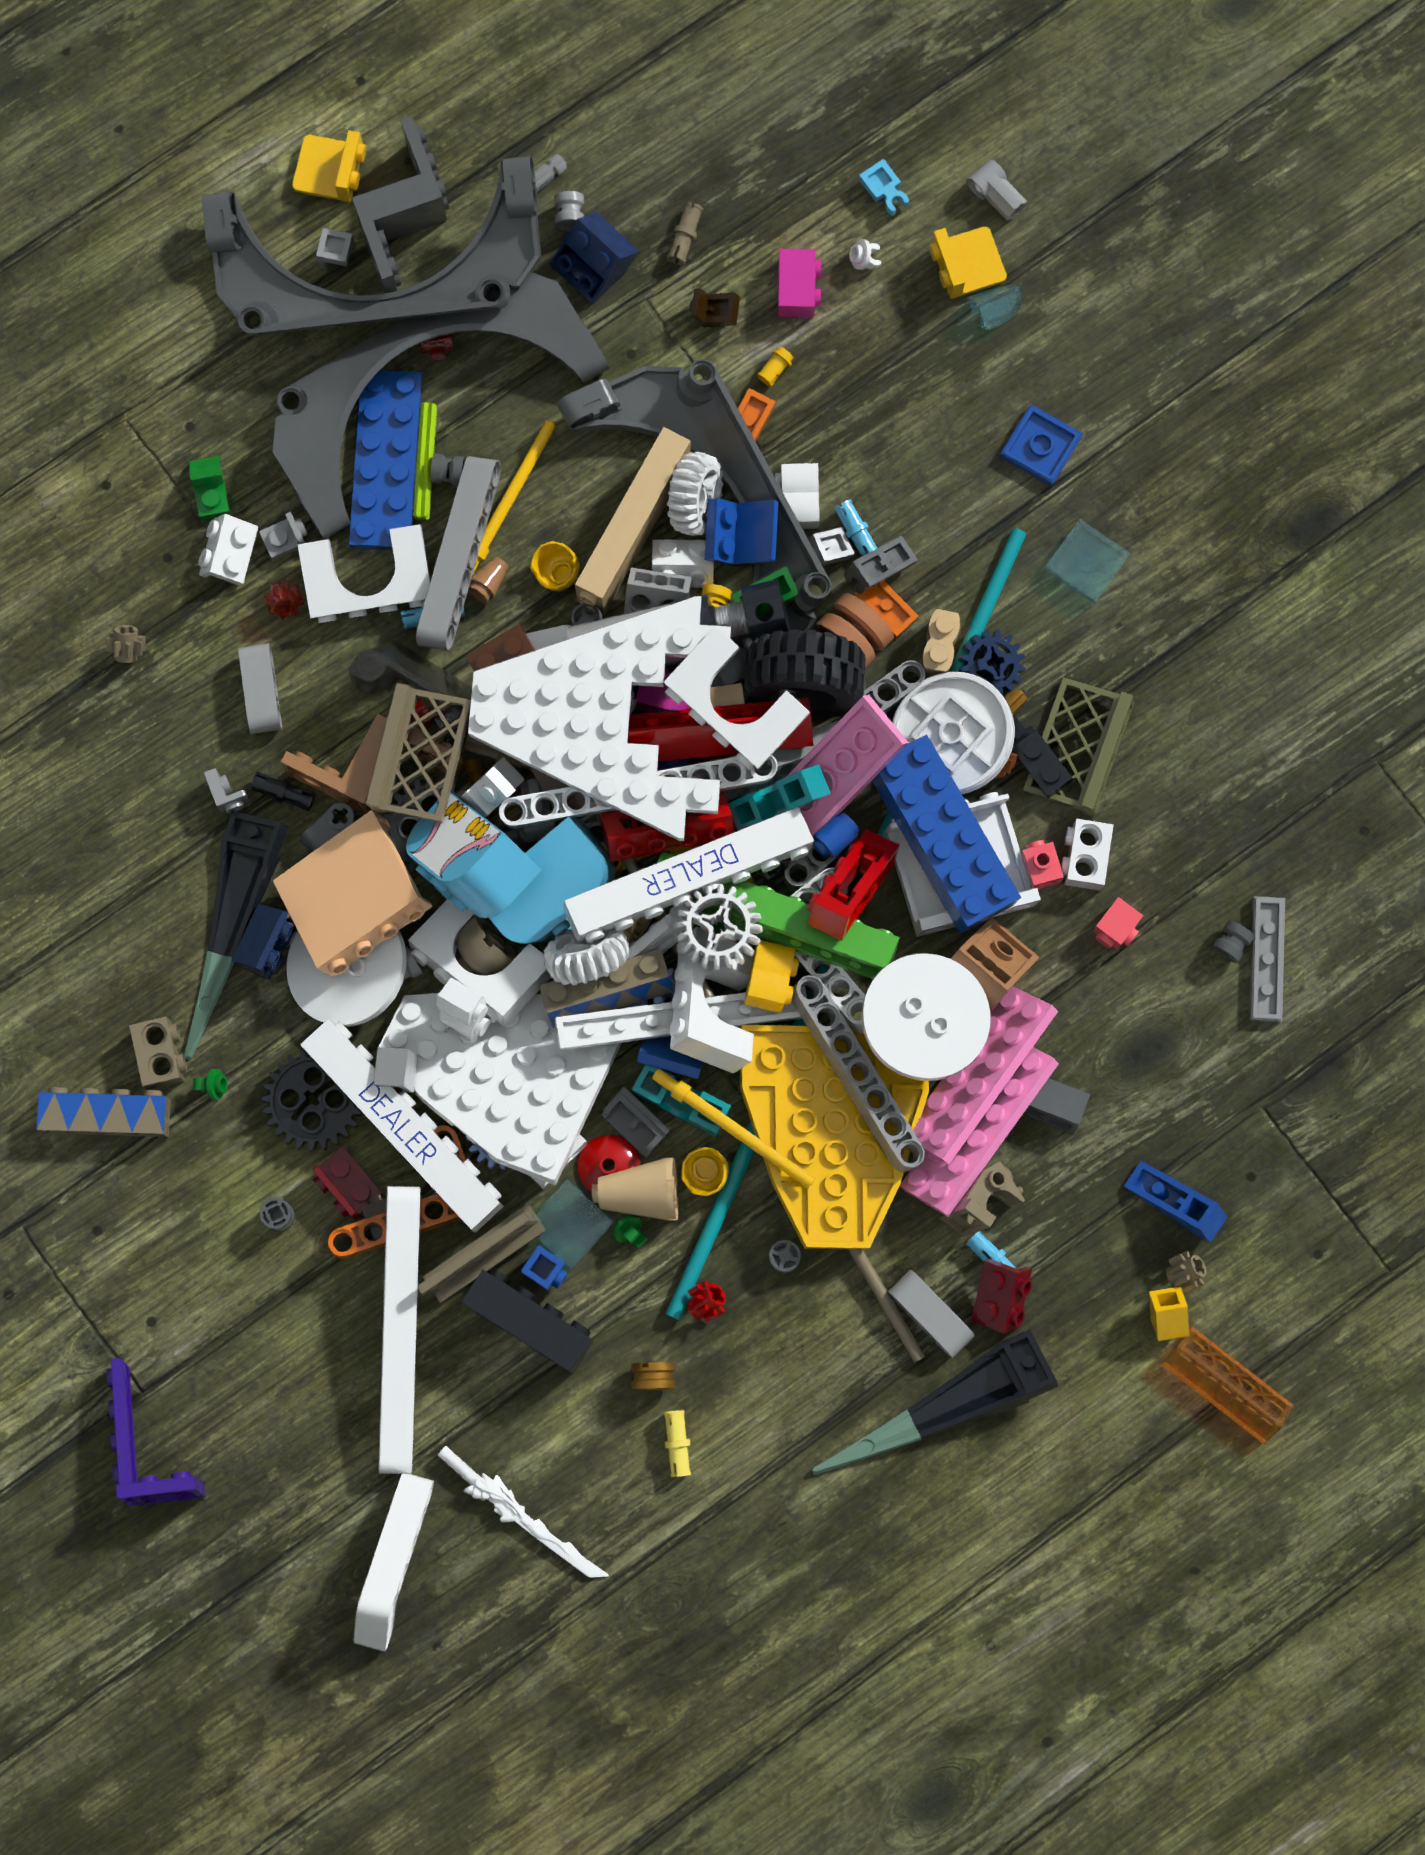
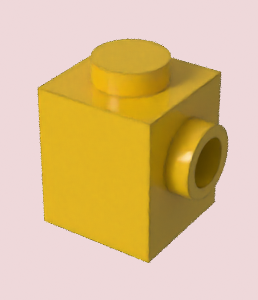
M1181 1286L1149 1291L1151 1322L1157 1340H1171L1189 1336L1188 1306Z

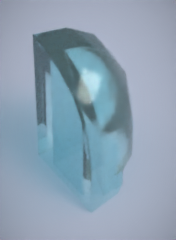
M1022 285L1000 286L967 298L971 311L975 312L978 310L981 318L979 325L987 331L1000 326L1015 315L1022 300Z

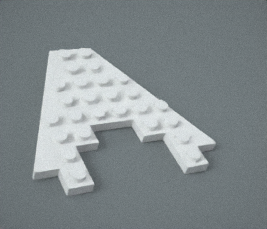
M695 596L474 671L469 736L679 841H684L686 812L718 814L720 780L657 776L659 745L628 743L632 685L664 687L666 657L686 658L715 627L700 625L701 596ZM717 626L729 638L731 637V627Z

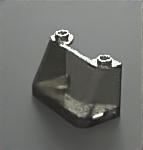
M388 641L359 653L348 668V673L355 689L366 696H369L371 691L379 688L390 692L396 681L399 680L414 689L471 700V686L396 641ZM436 701L438 706L443 704V702ZM452 705L442 711L449 724L461 717L463 706ZM439 714L433 717L435 724L440 729L446 727ZM468 721V725H467V729H466V733H465L463 745H464V743L466 742V738H467V735H468L469 721ZM458 727L453 729L455 734L457 733ZM449 732L445 742L453 745L454 738Z

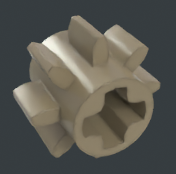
M117 626L114 632H110V637H107V652H114V659L118 662H135L138 656H142V652L145 650L146 637L138 636V629L134 626Z
M1185 1251L1168 1260L1171 1266L1167 1268L1166 1275L1173 1287L1181 1286L1184 1293H1187L1204 1285L1201 1278L1206 1276V1266L1198 1255L1190 1256L1189 1252Z

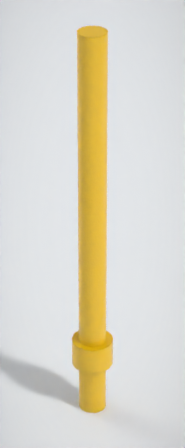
M545 421L489 520L480 545L474 572L479 563L485 561L490 552L488 547L554 432L556 425L553 422Z
M661 1069L655 1072L652 1079L672 1093L671 1097L680 1103L686 1102L807 1189L813 1184L816 1178L691 1091V1086L682 1080L680 1082L676 1081Z

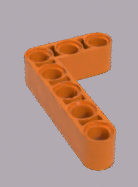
M443 1125L433 1130L438 1136L441 1134L449 1135L459 1149L455 1155L462 1162L466 1160L458 1136L451 1127ZM439 1194L420 1199L419 1234L461 1219ZM431 1204H438L443 1209V1215L436 1220L429 1219L425 1215L426 1208ZM386 1212L334 1230L328 1239V1246L332 1254L344 1260L385 1246ZM371 1225H378L383 1230L382 1236L377 1241H370L365 1237V1230ZM344 1235L350 1237L352 1246L349 1250L340 1252L335 1249L334 1243L338 1237Z

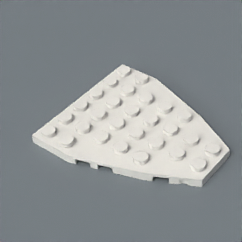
M439 993L404 995L379 1047L408 1048L418 1055L414 1091L419 1099L451 1126L454 1125L462 1131L474 1145L478 1144L489 1153V1157L496 1163L556 1185L622 1043L559 1051L556 1027H552L548 1018L542 994H535L505 1027L497 1021L495 1023L490 1022L486 1033L481 1037L478 1035L475 1040H471L440 1021V1009L436 1005Z

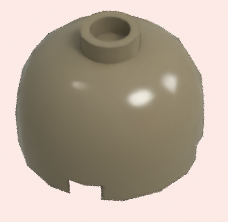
M474 916L461 930L457 939V949L461 955L459 963L466 971L470 973L475 971L481 976L493 975L502 971L518 956L508 939L504 943L498 935L500 931L486 918Z

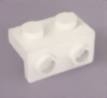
M227 514L211 520L206 531V537H208L207 546L201 552L198 561L199 566H201L199 575L203 577L211 575L236 585L243 584L258 526Z
M653 540L652 571L692 577L690 588H703L704 584H713L714 562L704 560L706 540Z

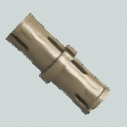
M692 202L685 203L679 225L674 228L673 235L675 237L667 255V260L673 264L678 259V265H685L691 242H694L697 237L695 230L703 208L696 203L694 208H691Z

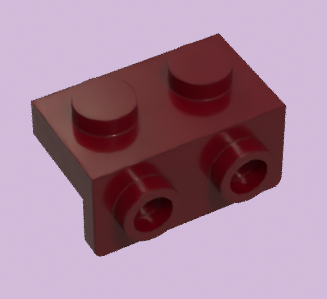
M992 1259L985 1260L971 1321L1003 1334L1018 1329L1025 1317V1310L1023 1308L1026 1296L1032 1287V1280L1030 1279L1032 1269L1028 1267L1016 1269Z

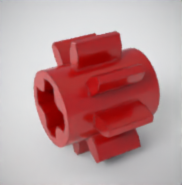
M704 1280L687 1291L691 1296L687 1300V1308L696 1319L704 1318L705 1322L708 1323L725 1312L722 1305L726 1301V1296L719 1285L714 1283L709 1285L707 1280Z

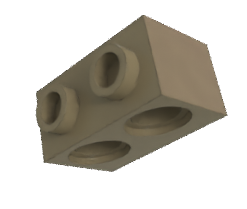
M161 1017L129 1025L142 1087L146 1090L184 1082L183 1073L187 1072V1065L184 1055L178 1054L176 1042H180L181 1038L177 1024H172L171 1020L167 1017ZM156 1030H162L164 1032L163 1041L158 1045H151L149 1042L150 1035ZM163 1060L170 1061L171 1068L169 1072L162 1076L157 1075L156 1067L158 1063Z

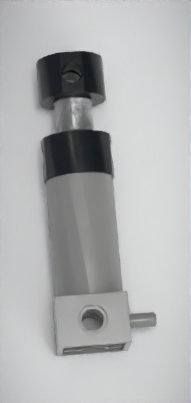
M778 579L741 587L743 600L733 604H725V606L714 607L708 594L701 595L700 625L731 627V638L750 633L753 642L764 634H773L775 631L787 632L790 630L784 597ZM687 598L673 601L671 604L574 626L562 625L526 634L535 650H539L687 600ZM764 604H770L774 610L773 617L768 621H763L759 616V609ZM666 657L665 666L680 663L685 658Z

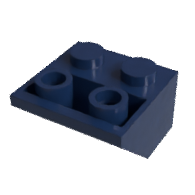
M594 212L576 220L549 264L593 304L626 273L639 251L598 212Z
M258 904L231 961L236 966L267 980H270L272 974L277 975L284 962V958L281 955L286 945L291 946L298 931L295 929V924L290 914L283 910Z

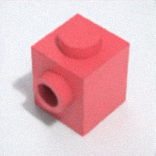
M1039 840L1027 844V849L1023 850L1021 855L1031 888L1041 889L1060 884L1064 876L1054 843L1045 844L1044 840Z
M1118 897L1092 932L1097 935L1095 937L1096 940L1108 949L1114 947L1118 950L1122 943L1129 946L1139 933L1135 926L1144 915Z

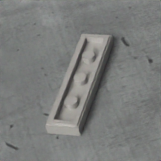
M1254 896L1252 898V933L1255 937L1251 942L1249 1021L1281 1023L1283 1014L1285 898Z

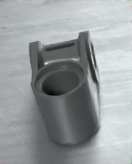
M335 803L305 830L300 837V842L313 852L357 821L358 817L346 803ZM339 814L346 816L348 819L347 823L339 822L337 816Z

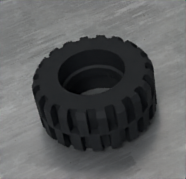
M796 629L787 632L775 631L773 634H764L760 638H756L747 649L744 691L751 703L777 701L787 690L795 699L809 697L811 718H828L832 715L840 716L844 712L847 713L864 696L865 654L854 641H848L846 637L840 635L834 636L829 632L820 633L816 632V630L798 631Z

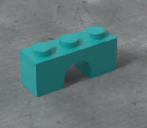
M820 765L800 770L776 781V784L747 794L728 804L735 826L739 831L794 808H801L830 795L831 792Z
M649 1065L643 1067L632 1088V1095L717 1138L721 1130L720 1126L686 1102L680 1103L671 1097L672 1093L654 1081L652 1077L659 1068ZM667 1073L669 1076L675 1079V1076ZM691 1089L692 1092L726 1116L729 1115L731 1105L704 1091L699 1092Z

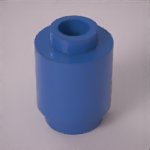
M842 812L839 816L833 817L813 835L815 842L812 845L822 857L826 858L829 855L834 859L856 839L855 834L859 832V828L847 814Z

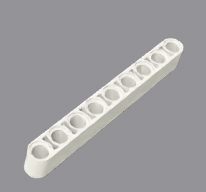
M773 756L767 760L771 765V773L766 776L758 775L754 770V766L750 769L746 768L736 757L657 771V776L692 778L695 772L703 771L709 776L710 780H720V791L771 781L777 771V761ZM727 766L737 767L740 771V778L734 782L726 780L723 776V769ZM572 787L508 798L501 803L499 815L505 826L521 828L565 820L568 816L577 818L615 811L616 809ZM572 794H580L584 797L585 804L581 809L573 810L567 805L568 797ZM543 799H548L554 804L553 811L546 816L540 815L536 811L537 803ZM511 805L520 806L523 810L521 818L517 821H510L505 817V810Z
M387 1186L379 1474H412L420 1187Z

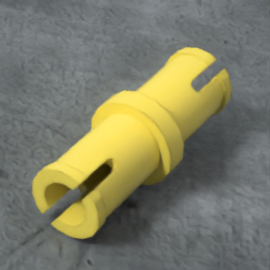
M684 1410L664 1412L668 1440L665 1441V1448L669 1449L670 1476L691 1475L687 1446H690V1439H686Z

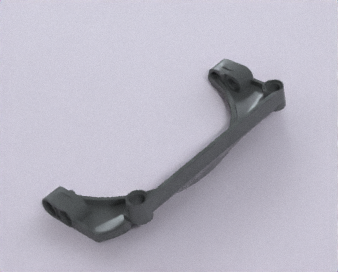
M531 156L501 159L498 185L489 213L471 243L455 260L432 277L414 286L379 295L342 294L325 290L298 278L273 258L258 240L247 221L238 196L234 191L205 194L202 197L207 247L212 252L216 294L238 319L240 328L258 337L267 334L488 309L499 310L504 308L510 301V286L514 288L521 287L541 259L537 216V190L534 164ZM492 287H500L501 296L497 301L490 302L487 297L488 291ZM254 314H259L261 318L260 325L255 329H251L249 324L250 318Z
M531 272L521 287L514 288L510 286V301L502 309L401 319L279 392L276 406L282 415L275 418L272 453L295 489L293 491L323 540L330 538L350 525L341 492L339 474L341 444L350 413L362 391L372 378L385 365L404 351L439 336L464 332H485L510 336L544 350L563 363L583 384L609 369L603 353L557 281ZM495 286L488 291L487 297L490 302L499 299L501 296L500 287ZM287 394H293L298 398L299 406L296 409L288 410L283 406L282 398Z
M704 359L696 360L692 363L687 373L684 372L682 367L643 366L610 382L608 379L596 381L564 396L557 402L563 418L573 433L594 430H624L657 438L662 428L665 427L690 440L692 453L702 452L716 457L717 462L721 466L720 471L723 473L721 481L735 503L764 500L778 501L776 558L774 562L752 564L751 584L786 566L800 593L796 599L786 606L790 630H811L816 620V616L811 610L818 608L826 600L831 590L830 579L712 362ZM703 374L707 377L708 381L700 382L696 380L694 375ZM808 586H818L821 589L822 594H812L809 591ZM774 610L760 618L763 621L770 620L773 617ZM750 633L730 637L739 646L740 650L718 672L713 679L711 687L739 683L745 684L747 649L752 643Z

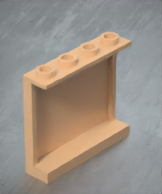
M370 810L273 880L316 968L330 977L345 972L349 965L359 958L369 955L376 946L396 936L400 929L410 922L420 919L424 912L433 907L429 901L421 897L390 838L388 831L392 828L388 820L373 810Z

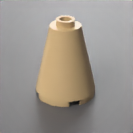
M666 1157L598 1177V1184H592L593 1203H599V1208L602 1210L668 1221L678 1220L679 1198L677 1197L676 1188L678 1180L675 1159Z

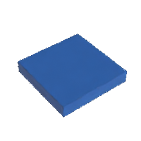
M1030 404L1000 453V458L1052 487L1080 442L1083 433Z
M671 1036L644 1039L637 1058L638 1063L695 1079L699 1078L704 1062L670 1049Z

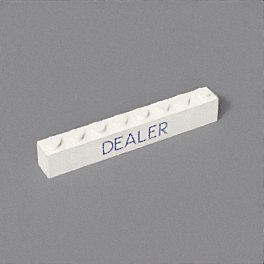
M799 807L567 899L564 901L563 910L577 942L586 940L587 943H592L603 938L606 931L616 928V931H622L634 925L633 920L643 916L646 919H652L664 912L663 908L673 904L676 908L684 906L686 900L693 901L692 897L695 891L704 893L706 896L705 887L707 886L712 888V893L714 894L718 892L717 887L719 884L723 885L730 881L738 884L749 879L752 872L762 869V872H768L777 868L782 860L791 858L792 861L803 858L809 854L808 850L811 849L814 840Z
M327 1019L300 1045L466 1225L476 1233L504 1207L498 1201L502 1195L490 1182L484 1186L479 1181L477 1176L481 1172L469 1159L462 1162L455 1155L459 1150L457 1146L447 1136L442 1140L433 1131L438 1126L426 1113L419 1116L412 1107L416 1102L404 1090L398 1093L393 1087H382L374 1084L375 1067L370 1063L374 1057L362 1044L356 1048L348 1040L352 1034L340 1021L334 1025L333 1022Z

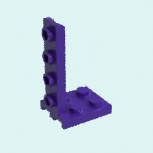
M120 1358L111 1359V1368L107 1369L106 1377L108 1387H113V1400H109L108 1407L110 1419H115V1432H111V1447L113 1452H117L118 1464L113 1465L114 1483L119 1484L116 1485L117 1499H122L124 1504L128 1503V1507L205 1498V1484L197 1477L191 1476L190 1472L172 1473L171 1479L158 1480V1476H144L138 1478L137 1482L130 1367Z

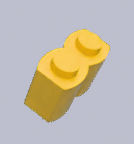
M760 940V944L756 945L744 1005L777 1013L782 1012L784 1004L790 1005L794 987L789 986L790 977L795 978L799 965V959L794 958L795 948Z

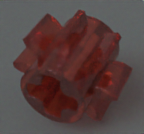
M452 334L422 342L423 354L430 353L431 360L446 359V352L453 351Z
M286 579L283 582L271 583L270 593L264 594L269 614L273 615L276 613L282 620L292 615L297 616L298 606L304 605L299 585L291 586V584L287 583Z

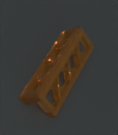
M1193 1326L1189 1328V1336L1181 1339L1177 1347L1162 1364L1264 1445L1282 1428L1294 1406ZM1190 1339L1201 1347L1202 1352L1196 1351L1188 1344ZM1216 1362H1221L1226 1366L1228 1373L1219 1369ZM1242 1382H1246L1247 1384H1249L1252 1387L1254 1393H1250L1248 1390H1246L1243 1387ZM1268 1402H1272L1281 1409V1413L1278 1415L1269 1408Z

